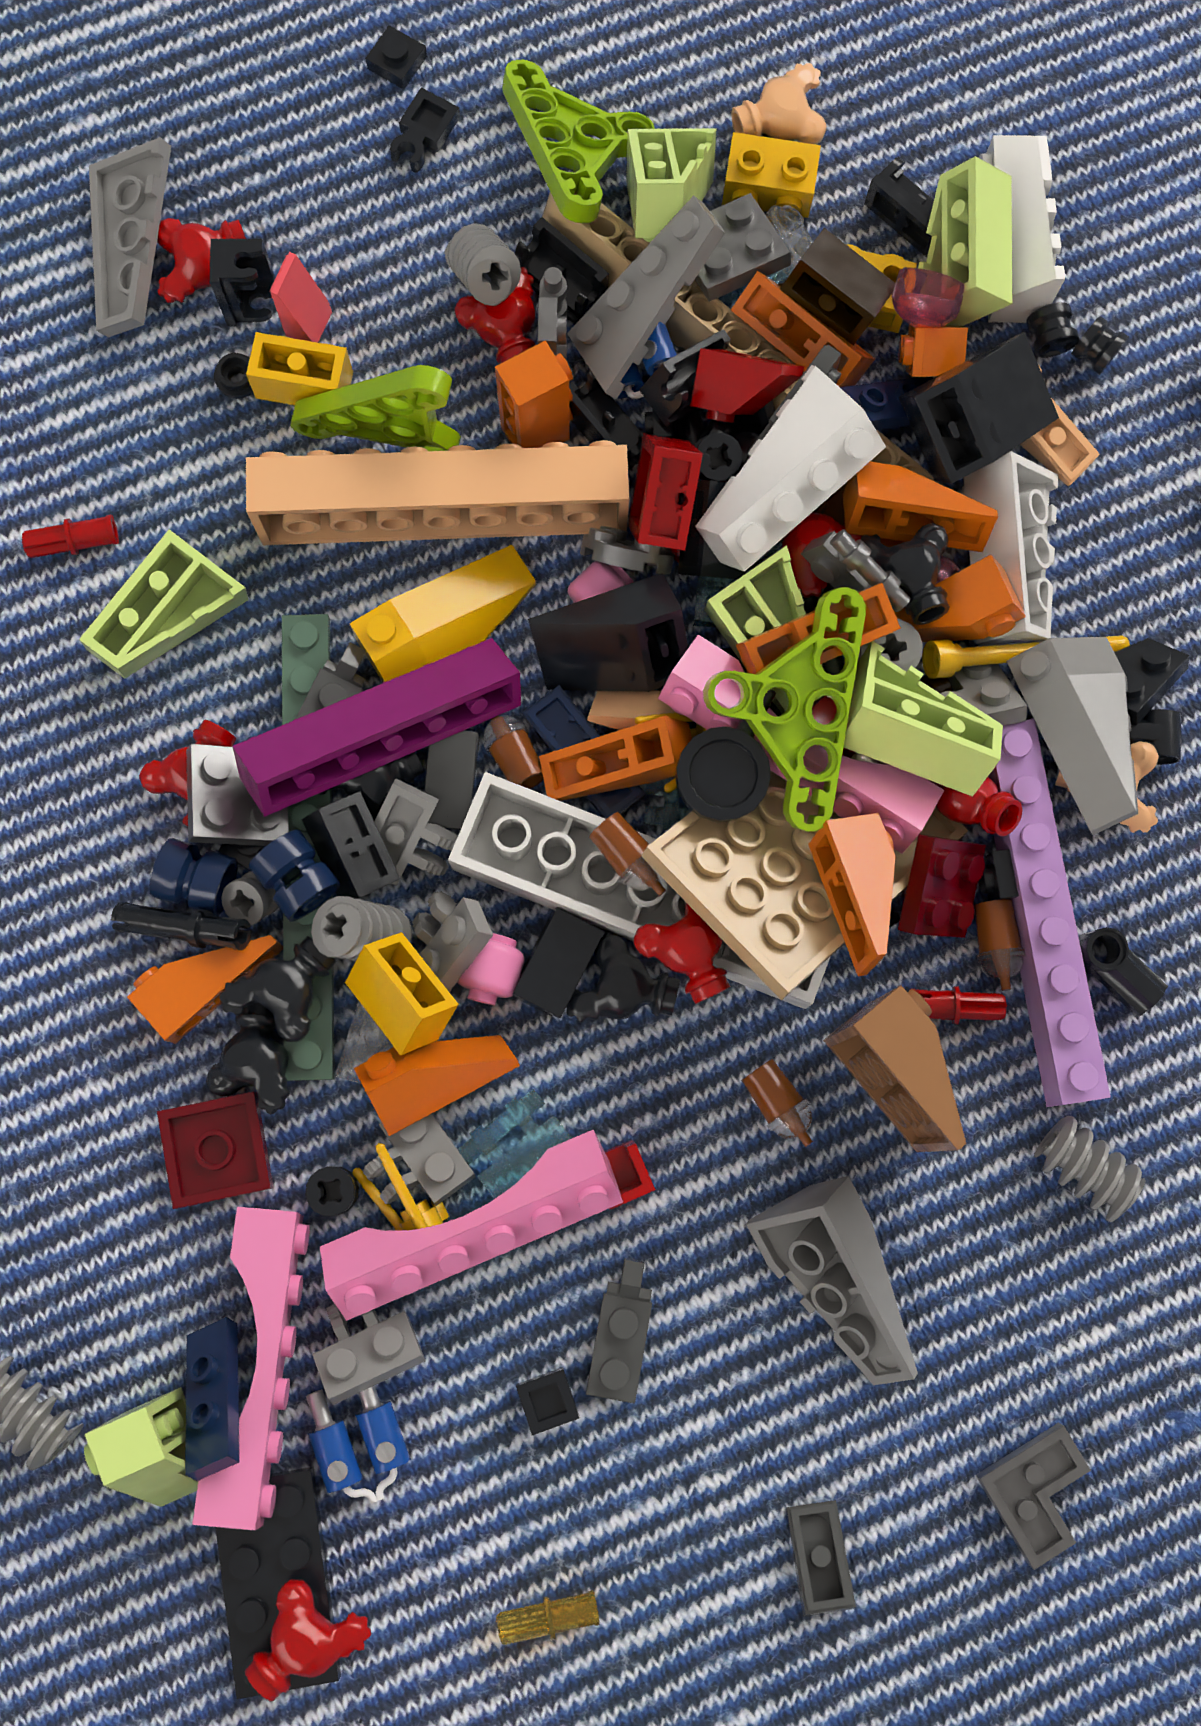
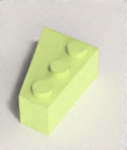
M717 128L628 129L626 183L635 238H643L645 241L651 242L693 195L701 202L703 201L714 180Z
M975 156L939 177L926 232L932 236L926 262H919L916 277L922 279L916 305H909L906 320L915 324L964 326L1012 304V177Z
M168 530L79 640L87 651L125 679L248 601L246 587L171 530Z
M787 545L711 597L704 610L742 664L743 662L736 644L806 614L801 591L797 587L791 567V558ZM773 687L771 689L776 692V696L772 702L783 714L789 705L788 696L782 689ZM822 695V696L818 697V698L814 701V703H816L818 700H820L821 698H823L825 695Z
M874 641L870 642L857 664L844 748L973 797L1001 760L1003 725L951 691L946 697L920 681L924 673L913 666H910L906 672L881 655L885 649Z
M181 1387L130 1409L84 1434L88 1443L84 1446L87 1465L95 1476L100 1475L103 1486L160 1507L197 1491L198 1481L185 1475L186 1399Z

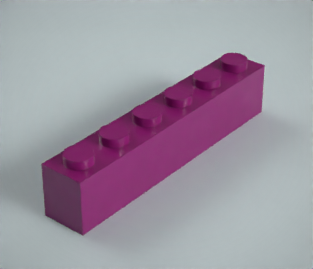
M490 638L233 745L232 748L240 780L263 816H268L521 706L520 672L497 643Z

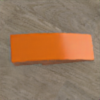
M883 583L858 592L866 604L861 646L901 629ZM843 598L839 603L830 605V613L836 614L838 620L836 631H825V639L840 637L848 641L849 633L839 634L841 620L851 617L852 614L851 609L844 607ZM815 610L736 644L747 673L756 674L812 633ZM834 646L825 648L820 656V664L842 655V651Z

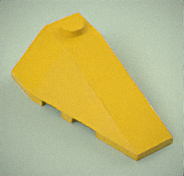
M509 545L398 595L349 624L356 641L361 648L365 649V655L382 682H386L485 641L498 625L503 624L535 587L536 580L514 546Z

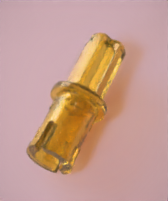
M593 1590L588 1591V1593L549 1601L548 1596L543 1597V1603L500 1612L496 1618L499 1639L504 1645L547 1635L550 1636V1640H555L556 1633L600 1625Z

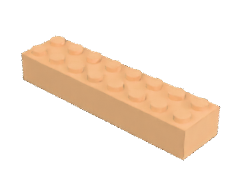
M607 440L595 441L589 444V446L572 447L562 442H551L544 444L542 448H522L517 444H501L495 449L476 450L471 446L457 445L449 448L448 451H428L422 447H408L401 450V452L381 453L376 449L364 448L356 450L354 454H334L326 450H314L304 456H287L281 452L271 451L264 452L259 457H246V512L263 545L589 534L590 528L600 529L601 526L627 531L629 510L627 445H616L614 442Z

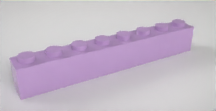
M1029 719L1024 722L1003 726L1001 760L988 777L997 785L998 792H1009L1022 805V817L1017 827L1006 836L994 833V840L997 851L1010 849L1019 894L1012 901L1023 949L1016 953L1046 1107L1111 1098L1036 723L1034 719Z

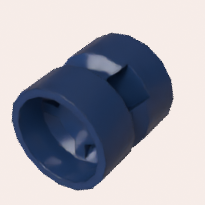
M293 830L278 837L257 853L249 864L250 870L265 889H275L276 892L273 900L290 922L299 920L313 912L331 898L340 887V882L324 862H314L316 851L300 830ZM301 874L303 875L300 879H298L297 881H295L293 884L290 883L291 881H293L294 879H296V878H297L298 876H300Z
M169 838L164 843L155 861L149 885L150 895L176 905L185 899L191 910H209L214 916H219L224 910L221 897L223 890L230 882L236 880L237 859L212 850L201 855L198 846Z

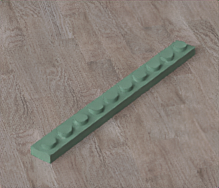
M328 614L282 615V725L296 719L320 668L323 669L327 660L331 661L330 618ZM332 789L328 790L325 794H316L287 807L288 832L300 830L313 848L314 845L301 819L317 809L331 804ZM316 852L314 862H321ZM301 874L300 876H298L296 879H294V880L291 881L290 883L293 884L295 881H297L298 879H300L303 875ZM320 907L293 922H290L283 914V960L290 961L295 958L294 945L300 944L307 936L312 938L313 919ZM334 965L330 968L328 976H316L313 979L314 1000L308 1012V1017L311 1020L309 1033L300 1042H286L284 1040V1048L287 1050L289 1057L285 1073L287 1082L335 1080Z

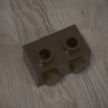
M823 228L780 290L850 344L854 345L875 319L897 287V284L826 228Z

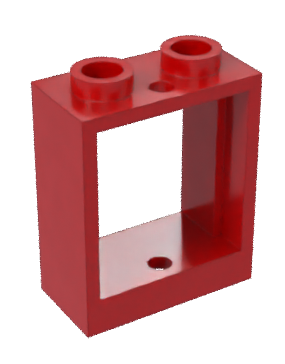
M643 433L628 519V527L636 541L640 544L685 551L703 453L687 440ZM680 493L686 496L682 504H678Z

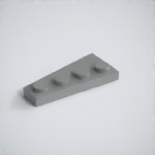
M160 137L89 165L96 331L107 337L143 326L145 322L171 153V145Z
M694 195L567 333L604 392L615 399L618 398L625 387L621 380L631 364L639 365L648 352L649 348L645 346V343L658 323L666 324L676 309L673 307L676 295L683 285L691 286L725 234V231L705 204Z

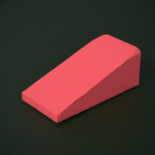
M289 252L272 284L270 293L285 335L294 339L318 343L332 314L331 306L297 255Z

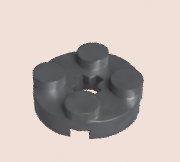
M601 526L600 529L590 528L589 534L583 535L580 554L583 556L592 554V560L642 572L644 564L657 566L656 574L671 573L675 554L670 552V548L640 544L636 539L635 541L626 540L627 531L607 526Z

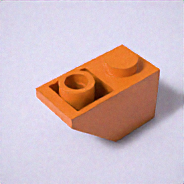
M909 325L908 335H900L898 362L906 365L905 371L912 377L939 376L965 362L968 327Z

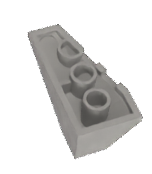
M1107 637L1049 638L1007 660L1023 698L1092 835L1137 815L1135 768L1131 757L1129 733L1131 731V721L1126 692H1128L1127 676Z
M849 1176L809 1185L751 1218L746 1223L768 1267L779 1279L785 1275L804 1296L800 1303L810 1314L816 1310L835 1331L833 1340L873 1385L915 1379L918 1374L872 1220Z

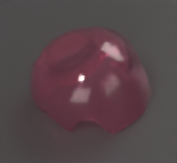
M905 267L900 269L892 291V303L895 311L909 325L919 328H942L958 316L962 306L965 287L961 281L948 275L926 269Z

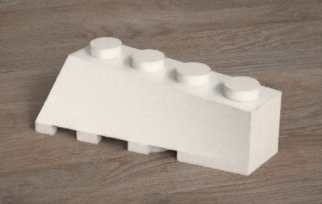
M993 135L986 154H980L979 158L1012 177V304L989 314L988 322L1026 323L1027 317L1032 312L1052 304L1065 281L1064 266H1055L1056 254H1060L1061 251L1060 234H1051L1057 213L1055 199L1046 198L1052 184L1047 136Z
M810 366L801 379L804 383L791 400L787 399L777 412L776 416L778 419L763 440L758 439L748 452L750 458L736 477H730L695 526L720 563L745 572L886 448L885 443L864 409L816 366Z
M1009 451L993 463L965 476L961 492L963 495L998 512L997 521L983 552L969 551L970 565L991 554L1004 568L1026 615L1025 618L1015 622L1014 628L1009 632L997 637L976 640L977 644L981 646L1042 642L1051 638L1053 586L1045 575L1046 569L1054 564L1055 548L1049 544L1047 534L1048 526L1056 524L1057 508L1053 504L1049 505L1050 491L1058 489V474L1012 451Z

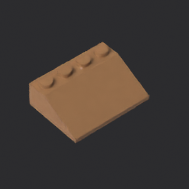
M900 985L866 1004L823 1041L916 1152L958 1151L966 1144L937 1028L928 1017L932 1014V1010L919 993L913 989L907 992Z

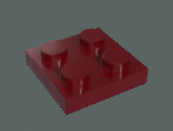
M919 834L898 930L915 935L966 938L967 929L974 918L973 902L977 884L985 868L983 857L986 845Z
M253 1091L157 1111L173 1209L274 1188L262 1117L258 1107L257 1092Z

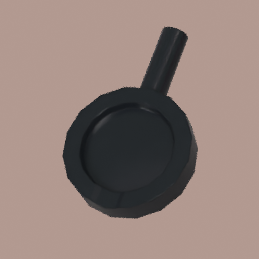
M769 689L763 699L766 711H768L776 696V692L773 689ZM740 720L736 729L731 727L709 728L694 736L680 753L675 769L677 791L684 804L702 818L714 822L736 821L754 811L766 796L771 780L769 759L760 743L753 738L755 733L746 720Z

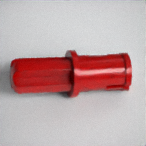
M112 514L106 515V517L72 522L68 518L64 519L61 525L28 530L22 533V545L29 558L68 551L72 555H78L80 549L119 544L118 530Z
M954 986L952 990L942 991L913 989L930 1006L932 1014L928 1016L930 1019L952 1020V1024L958 1025L960 1019L1003 1020L1006 1016V997L1000 993L960 992L959 986Z

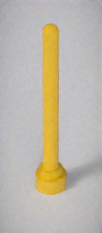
M1107 636L1114 652L1130 646V642L1125 636ZM949 639L928 641L924 646L922 663L924 671L929 678L952 677L955 672H959L965 666L1007 663V660L1041 642L961 648L959 644H954Z

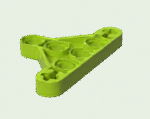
M520 59L509 62L504 72L503 94L559 211L565 218L576 223L593 222L597 219L603 197V192L598 182L617 158L627 157L628 133L626 132H628V129H655L654 123L650 118L637 112L608 113L551 86L543 70L534 62ZM531 109H538L544 112H536ZM586 135H593L600 139H593L587 137ZM543 137L552 138L558 140L559 142H552L544 139ZM557 167H565L573 170L574 172H566L558 169Z
M426 365L408 367L300 399L295 402L290 423L294 431L310 438L326 439L343 435L405 448L422 447L428 451H448L449 448L459 445L461 439L457 431L437 420L435 411L447 405L452 378L445 371Z
M848 587L836 588L824 593L816 606L812 633L756 674L722 671L712 675L707 680L703 689L704 702L707 708L714 714L746 720L787 779L783 802V814L786 821L792 827L807 832L823 828L824 822L830 820L833 813L866 616V604L863 597L856 590ZM842 597L844 598V607L851 609L852 614L851 617L841 620L839 634L849 633L848 641L840 637L825 639V631H836L838 620L836 614L830 613V605L839 603ZM829 646L839 648L845 657L843 669L836 675L826 673L820 664V656L824 649ZM724 679L733 680L740 688L739 702L731 708L721 707L715 699V688ZM773 687L782 689L789 699L787 710L778 717L770 715L763 705L766 692ZM822 695L830 697L836 705L835 718L826 725L818 723L812 715V705ZM813 745L823 747L828 755L826 768L818 774L810 773L806 769L803 760L805 752ZM800 778L811 782H824L823 790L812 789L811 803L819 805V811L817 815H809L807 823H804V814L796 810L798 802L804 803L807 801L810 788L799 787Z

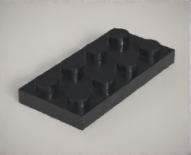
M314 1466L270 1474L269 1485H276L275 1507L272 1517L264 1518V1525L257 1530L215 1527L236 1699L260 1695L248 1681L245 1669L253 1662V1655L262 1651L271 1652V1631L279 1614L276 1606L277 1595L286 1582L289 1580H304L312 1590L315 1609L334 1624ZM339 1659L325 1673L314 1678L291 1674V1687L289 1690L339 1681L341 1677Z

